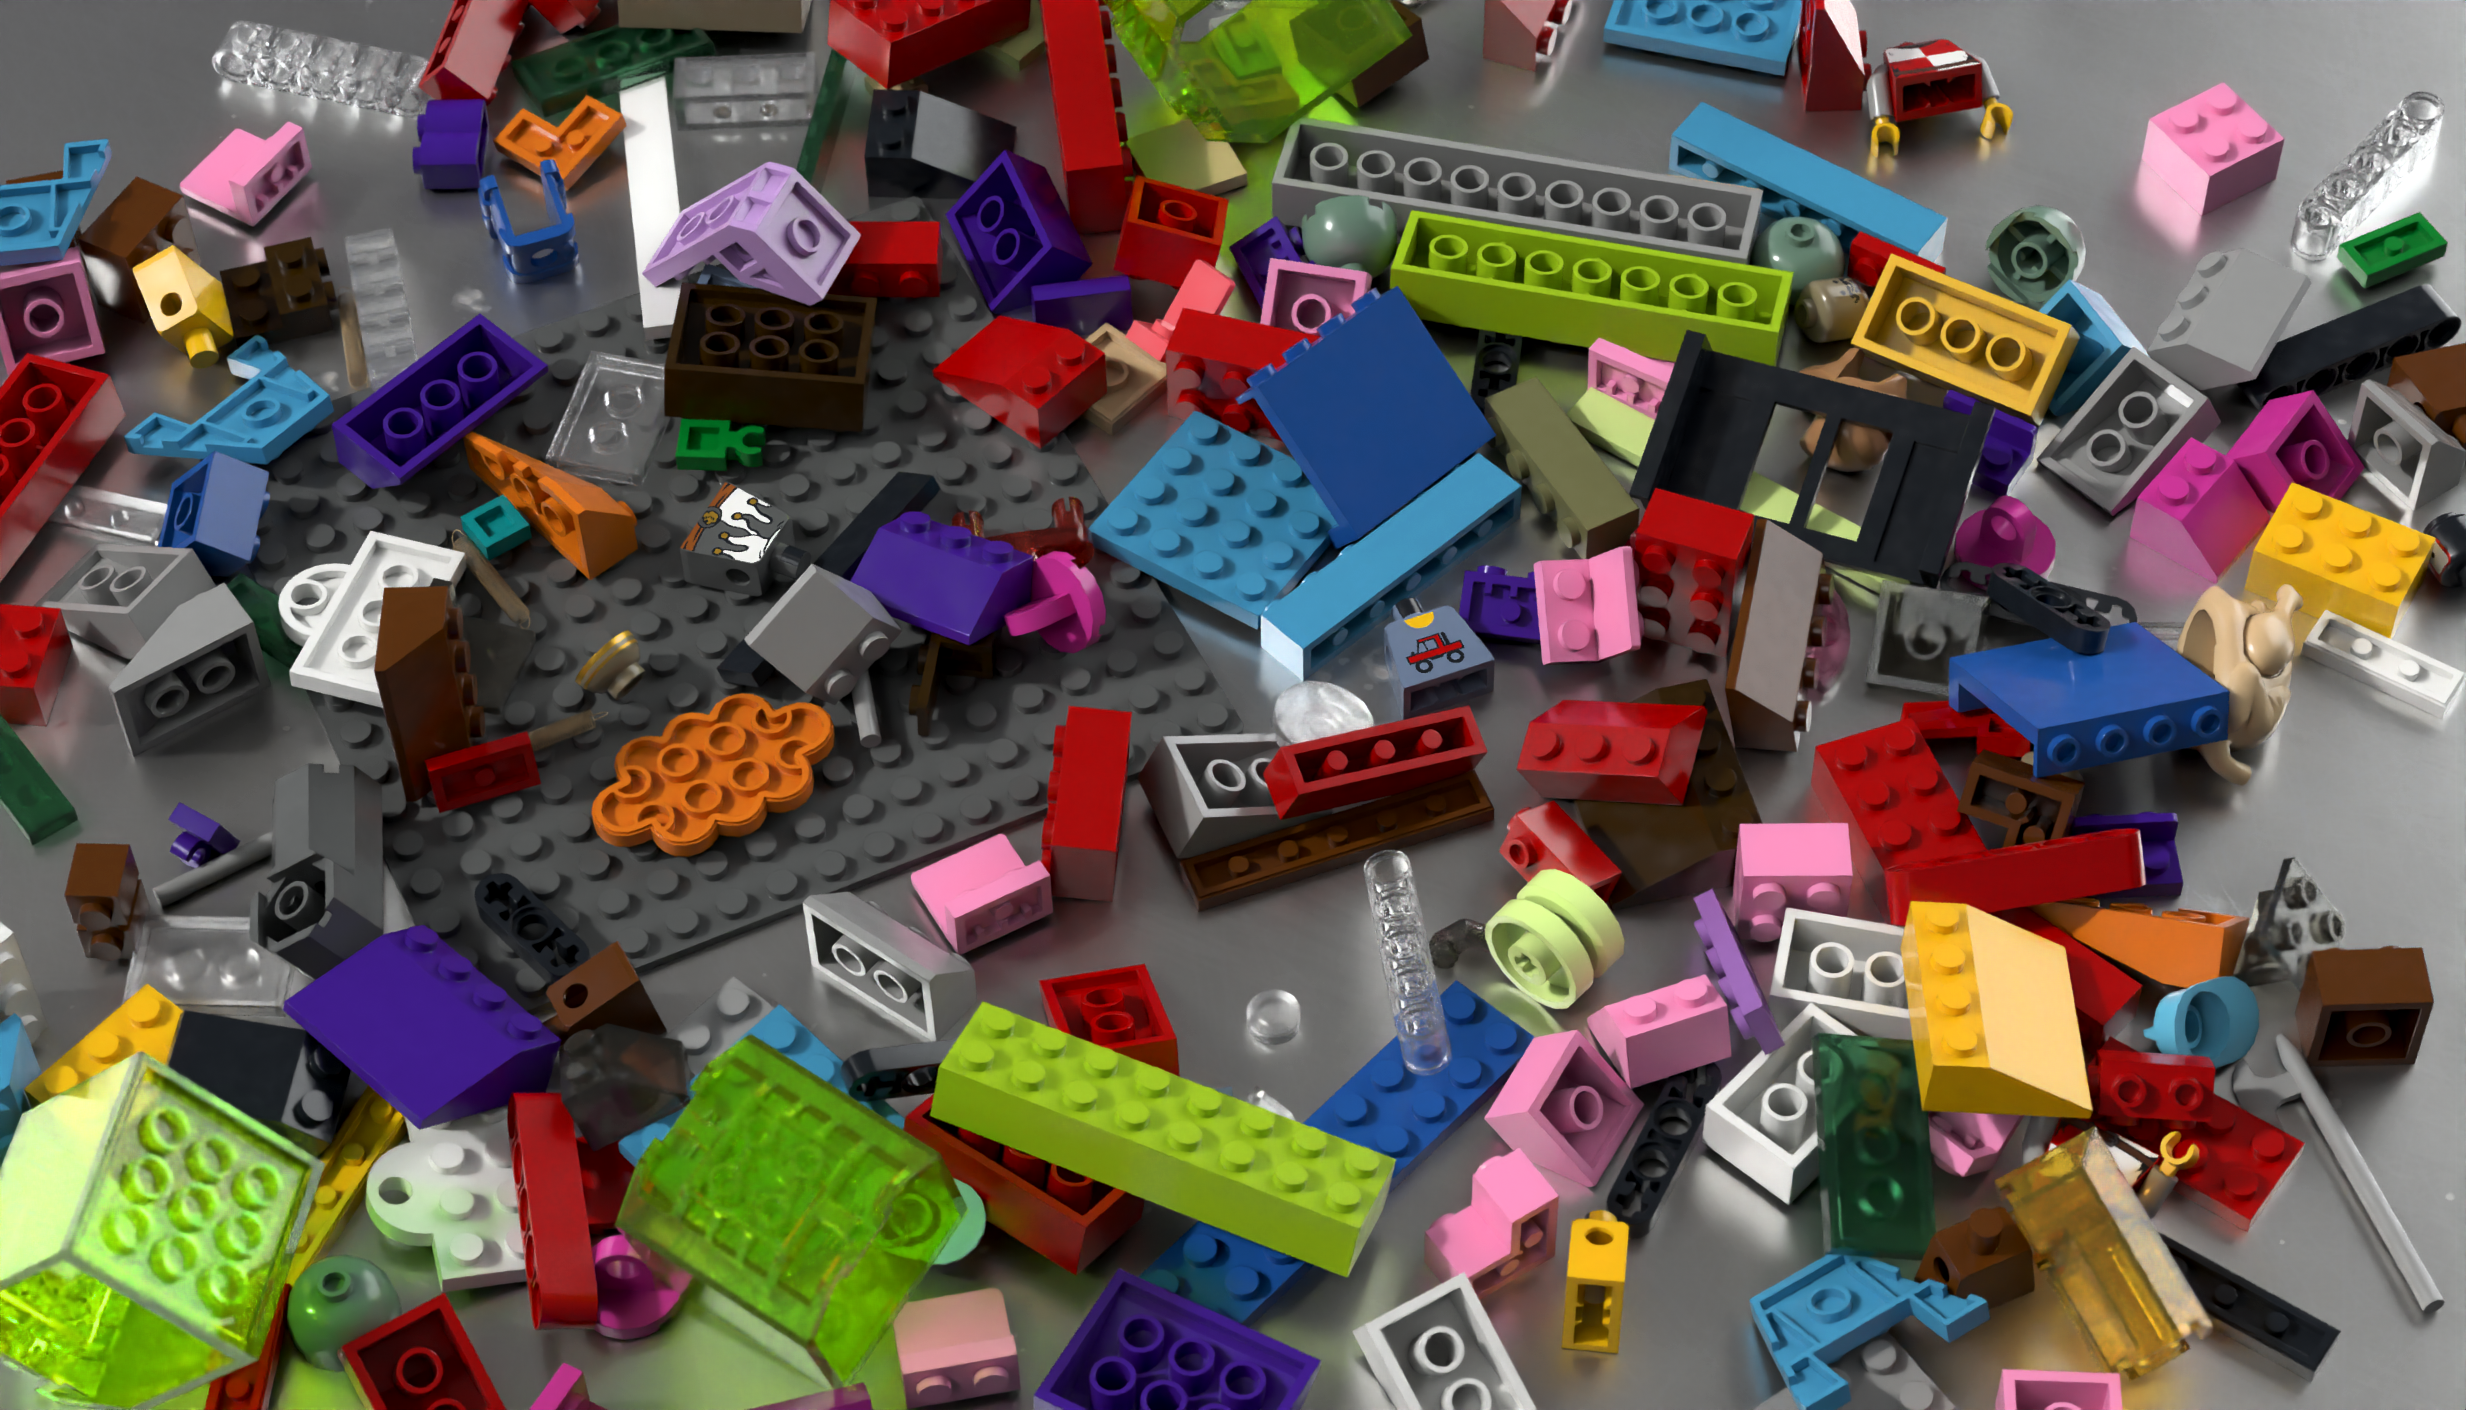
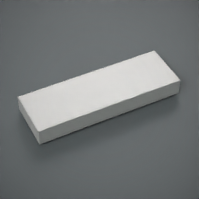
M2326 609L2304 641L2301 655L2440 719L2444 718L2466 681V673Z

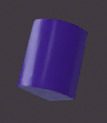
M1128 275L1031 286V306L1035 323L1069 329L1078 336L1093 334L1106 322L1119 331L1129 330L1133 323L1131 286Z

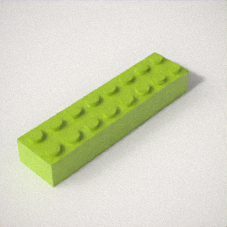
M1411 210L1391 267L1390 289L1396 286L1400 288L1420 320L1589 348L1598 338H1602L1641 356L1676 362L1686 331L1690 330L1706 334L1711 348L1715 352L1776 367L1788 320L1794 272Z
M982 1001L939 1066L930 1116L1346 1278L1350 1274L1384 1209L1396 1164V1159L1369 1148L1359 1146L1317 1128L1299 1123L1268 1111L1265 1108L1252 1105L1218 1092L1213 1088L1205 1087L1158 1067L1145 1064Z

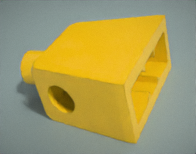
M174 245L133 267V273L160 336L188 356L192 367L203 369L214 365L219 359L217 349L229 343L234 337L222 283Z
M1594 1210L1587 1213L1584 1219L1577 1218L1572 1221L1562 1348L1607 1353L1619 1352L1629 1226L1624 1222H1618L1612 1213L1605 1210ZM1585 1285L1605 1286L1604 1302L1592 1304L1585 1301Z

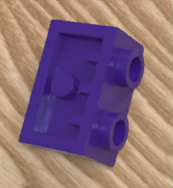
M1277 216L1229 247L1261 309L1263 308L1270 258L1315 264L1312 260L1308 261L1305 256L1302 233L1295 226L1288 230Z
M1949 390L1944 397L1943 408L1971 415L1975 401H1980L1954 390ZM1996 409L1972 484L1998 496H2008L2033 461L2038 428L2019 417L2011 416Z
M1489 565L1478 566L1477 572L1465 570L1459 615L1478 637L1541 645L1534 572H1529L1528 577L1524 578L1508 576L1506 569Z
M2147 811L2132 815L2104 816L2101 814H2091L2085 817H2075L2069 836L2124 828L2139 829L2141 833L2146 884L2138 888L2086 896L2087 898L2115 899L2181 895L2184 882L2175 844L2178 828L2176 813Z

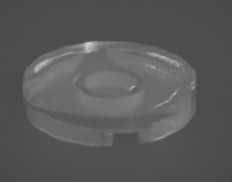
M1318 681L1293 684L1282 692L1270 718L1271 729L1274 726V730L1277 733L1275 740L1280 747L1374 726L1373 716L1363 701L1349 690L1332 683Z

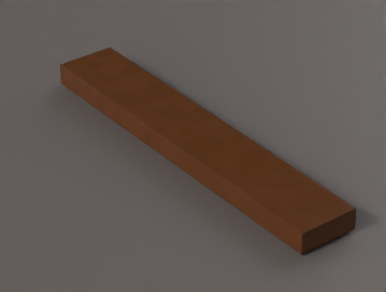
M1475 770L1181 860L1180 873L1198 912L1492 821L1494 820V807Z

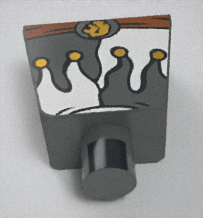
M729 482L724 483L679 548L686 582L756 597L766 593L778 573L797 580L809 567L811 561L810 552L795 547L792 518L786 512Z

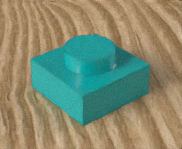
M504 494L460 517L463 531L488 561L532 538L530 525Z

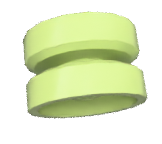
M1557 869L1541 870L1517 894V899L1506 903L1485 926V939L1490 953L1502 972L1519 990L1536 1002L1553 1009L1569 1008L1593 984V978H1599L1624 954L1625 940L1620 925L1607 904L1589 886L1573 875Z

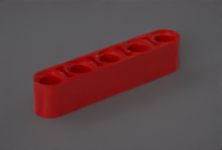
M2134 828L2087 833L1899 864L1884 869L1891 925L1899 926L1906 925L1911 901L1967 904L1985 913L2128 890L2146 884L2141 833L2139 829Z
M511 1093L507 1109V1128L533 1326L535 1330L594 1329L598 1314V1293L570 1096L568 1093Z

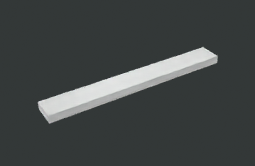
M664 69L618 75L621 112L627 125L623 131L645 340L671 337L682 282L688 283V275L678 281L673 277L655 287L642 275L681 213Z

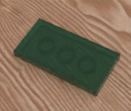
M619 24L516 59L511 62L514 77L545 118L577 107L587 95L597 100L717 58L714 43L699 27L692 29L619 27Z
M1818 1033L1811 1040L1824 1254L1922 1261L1932 1236L1936 1234L1928 1111H1922L1913 1040Z

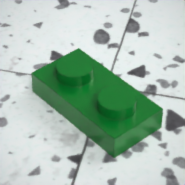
M2418 212L2341 243L2337 258L2365 289L2444 257L2448 242Z

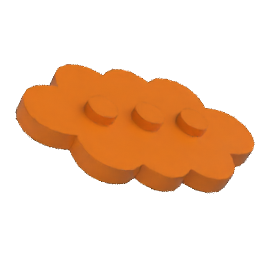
M744 693L724 698L714 706L710 714L689 712L678 715L669 721L661 736H643L633 739L622 746L617 753L614 763L617 783L601 791L592 806L591 814L597 835L606 843L616 847H632L653 839L663 852L673 856L689 857L700 854L710 848L719 835L741 837L753 833L760 828L768 812H788L797 809L807 802L814 788V776L811 766L827 757L834 747L835 731L831 716L822 707L812 703H793L775 710L764 698Z

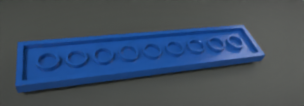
M1456 980L1302 1124L1396 1159L1388 1191L1389 1195L1507 1082L1534 1036ZM1198 1220L1138 1277L1250 1328L1315 1265Z

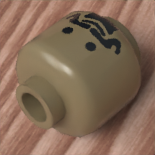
M1838 277L1814 280L1805 285L1800 293L1799 300L1795 303V321L1803 329L1805 335L1813 342L1829 343L1853 339L1869 303V298L1866 292L1849 278Z

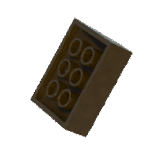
M682 282L664 367V417L731 420L735 424L753 423L779 425L785 428L830 429L835 432H863L877 298L826 294L823 300L810 306L760 288Z
M1702 679L1655 689L1630 703L1704 706L1708 710L1683 805L1572 799L1583 831L1622 871L1608 899L1612 911L1706 892L1712 888L1716 890L1733 886L1739 825L1763 824L1708 680Z

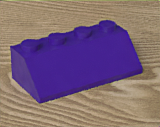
M478 314L332 424L339 463L372 489L401 485L548 373V365L482 314Z

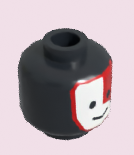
M2445 513L2432 520L2423 531V533L2436 538L2428 567L2442 586L2449 588L2463 586L2466 588V514Z

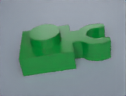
M681 419L675 455L677 470L727 471L728 460H737L740 464L747 467L762 466V449L750 446L766 445L765 430L760 426H747L739 431H732L731 420Z

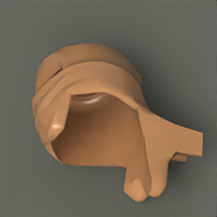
M1850 348L1837 361L1824 365L1809 366L1799 371V373L1906 399L1907 379L1899 374H1894L1879 383L1861 380L1858 371L1864 360L1865 353L1860 348ZM1816 415L1811 426L1800 439L1802 450L1811 458L1826 419L1824 416ZM1843 421L1827 467L1842 472L1871 470L1875 465L1882 462L1893 434Z

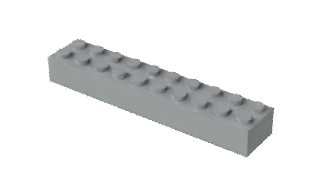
M1293 116L1272 180V218L1277 216L1284 225L1302 227V218L1305 214L1308 219L1315 214V205L1338 196L1361 195L1369 197V204L1383 209L1382 202L1390 205L1397 219V243L1401 241L1411 210L1750 265L1752 249L1759 233L1763 190Z

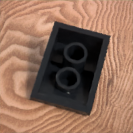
M874 89L864 154L868 197L960 199L1005 149L1015 153L1017 127L923 91Z
M184 1010L178 1020L153 1107L216 1134L280 1142L284 1146L289 1164L304 1170L332 1143L351 1069L306 1030Z

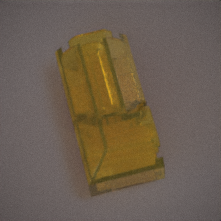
M2095 1126L1994 1180L1995 1191L2000 1201L2007 1198L2013 1208L2009 1214L2028 1241L2033 1253V1262L2040 1272L2046 1270L2047 1282L2058 1297L2101 1373H2119L2120 1381L2121 1372L2124 1371L2130 1381L2141 1378L2190 1350L2191 1348L2185 1338L2196 1331L2201 1341L2212 1334V1323Z

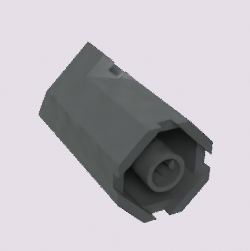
M308 763L275 780L272 804V871L267 877L272 882V887L266 896L258 891L250 903L249 939L313 981L383 935L382 785L354 765H339V773L324 772V764Z

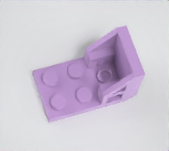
M768 161L682 210L642 275L657 287L673 277L677 281L684 278L700 262H704L707 265L717 258L740 282L812 306L824 299L860 239L861 234L795 168Z

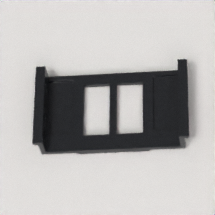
M1687 330L1629 495L1632 498L1640 499L1645 510L1655 488L1740 510L1776 405L1824 416L1826 419L1790 523L1755 515L1752 542L1757 519H1767L1822 552L1826 562L1935 592L1982 455V449L1996 411L1995 406L1975 401L1971 415L1715 352L1712 350L1706 334ZM1843 421L1893 434L1857 541L1806 528Z

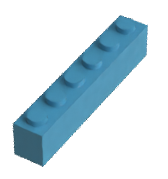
M1701 102L1671 135L1669 169L1688 178L1763 190L1761 213L1777 221L1782 218L1797 216L1815 219L1832 230L1841 242L1843 252L1850 255L1851 242L1860 231L1931 262H1934L1943 252L1947 217L1704 102Z
M1480 453L1463 465H1456L1443 480L1428 491L1420 492L1411 500L1408 506L1392 518L1387 517L1365 538L1355 545L1351 544L1345 547L1335 560L1319 572L1314 571L1306 576L1300 586L1284 598L1272 601L1261 614V647L1302 681H1305L1390 617L1391 610L1396 603L1406 598H1415L1520 519L1522 485Z

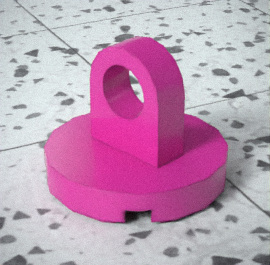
M2001 496L1987 509L1977 511L1963 521L1956 533L1954 554L1957 563L1969 562L1991 568L1999 563H2013L2029 568L2047 580L2054 567L2056 541L2049 527L2033 515L2025 504L2011 496ZM1962 572V576L1966 578L1971 584H1973L1975 587L1987 591L1991 576L1986 577L1987 586L1975 584L1971 581L1970 572Z
M1053 551L1034 560L1031 602L1004 615L1010 636L1023 635L1037 630L1049 645L1060 652L1073 654L1097 643L1102 635L1099 634V627L1105 625L1106 608L1103 594L1093 574L1086 567L1079 569L1072 562L1076 558L1066 552Z
M629 1233L610 1236L591 1248L598 1293V1314L594 1327L595 1331L603 1336L622 1340L647 1337L660 1330L659 1325L666 1322L670 1316L672 1321L679 1313L687 1289L682 1261L671 1246L655 1236Z

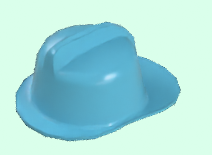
M2234 976L2217 977L2197 983L2186 989L2171 992L2161 999L2156 1008L2154 1026L2143 1030L2144 1037L2155 1040L2161 1054L2207 1056L2214 1066L2218 1068L2236 1062L2250 1050L2259 1029V1008L2254 993L2244 981Z

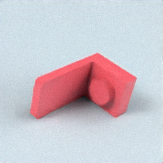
M1196 260L1163 320L1156 319L1154 324L1134 320L1125 337L1159 362L1166 363V348L1182 309L1188 308L1220 315L1235 288V282L1206 261Z

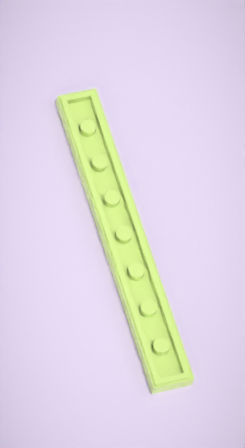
M1590 387L1566 415L1587 441L1639 467L1655 420ZM1753 471L1739 511L1789 524L1799 494ZM1814 503L1806 527L1807 529L1857 541L1861 526ZM1824 561L1825 566L1899 605H1902L1916 588L1915 586L1869 575L1860 570Z

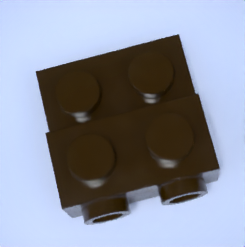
M311 237L264 247L267 261L219 271L238 348L255 335L262 336L268 345L334 330L330 311L339 309L333 282L322 283L321 277L330 275L324 247L314 249Z

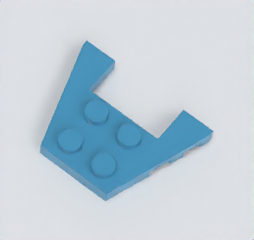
M108 139L64 143L62 179L0 185V266L63 260L112 158Z
M255 335L226 357L231 374L249 379L247 383L192 425L154 412L124 435L128 451L133 454L204 459L212 452L217 451L245 463L268 464L270 461L278 458L284 450L303 435L312 431L317 424L334 412L330 395L301 370L295 372L288 365L287 358L279 351L273 353L269 349L267 341L262 336Z
M1842 1247L1749 1299L1753 1319L1798 1410H1836L1852 1401L1848 1382L1830 1369L1827 1364L1838 1361L1844 1354L1871 1338L1883 1335L1890 1327L1909 1316H1915L1948 1343L1990 1320L1988 1302L1982 1297L1971 1293L1966 1300L1948 1294L1946 1284L1932 1279H1927L1921 1284L1901 1277V1271L1898 1267Z

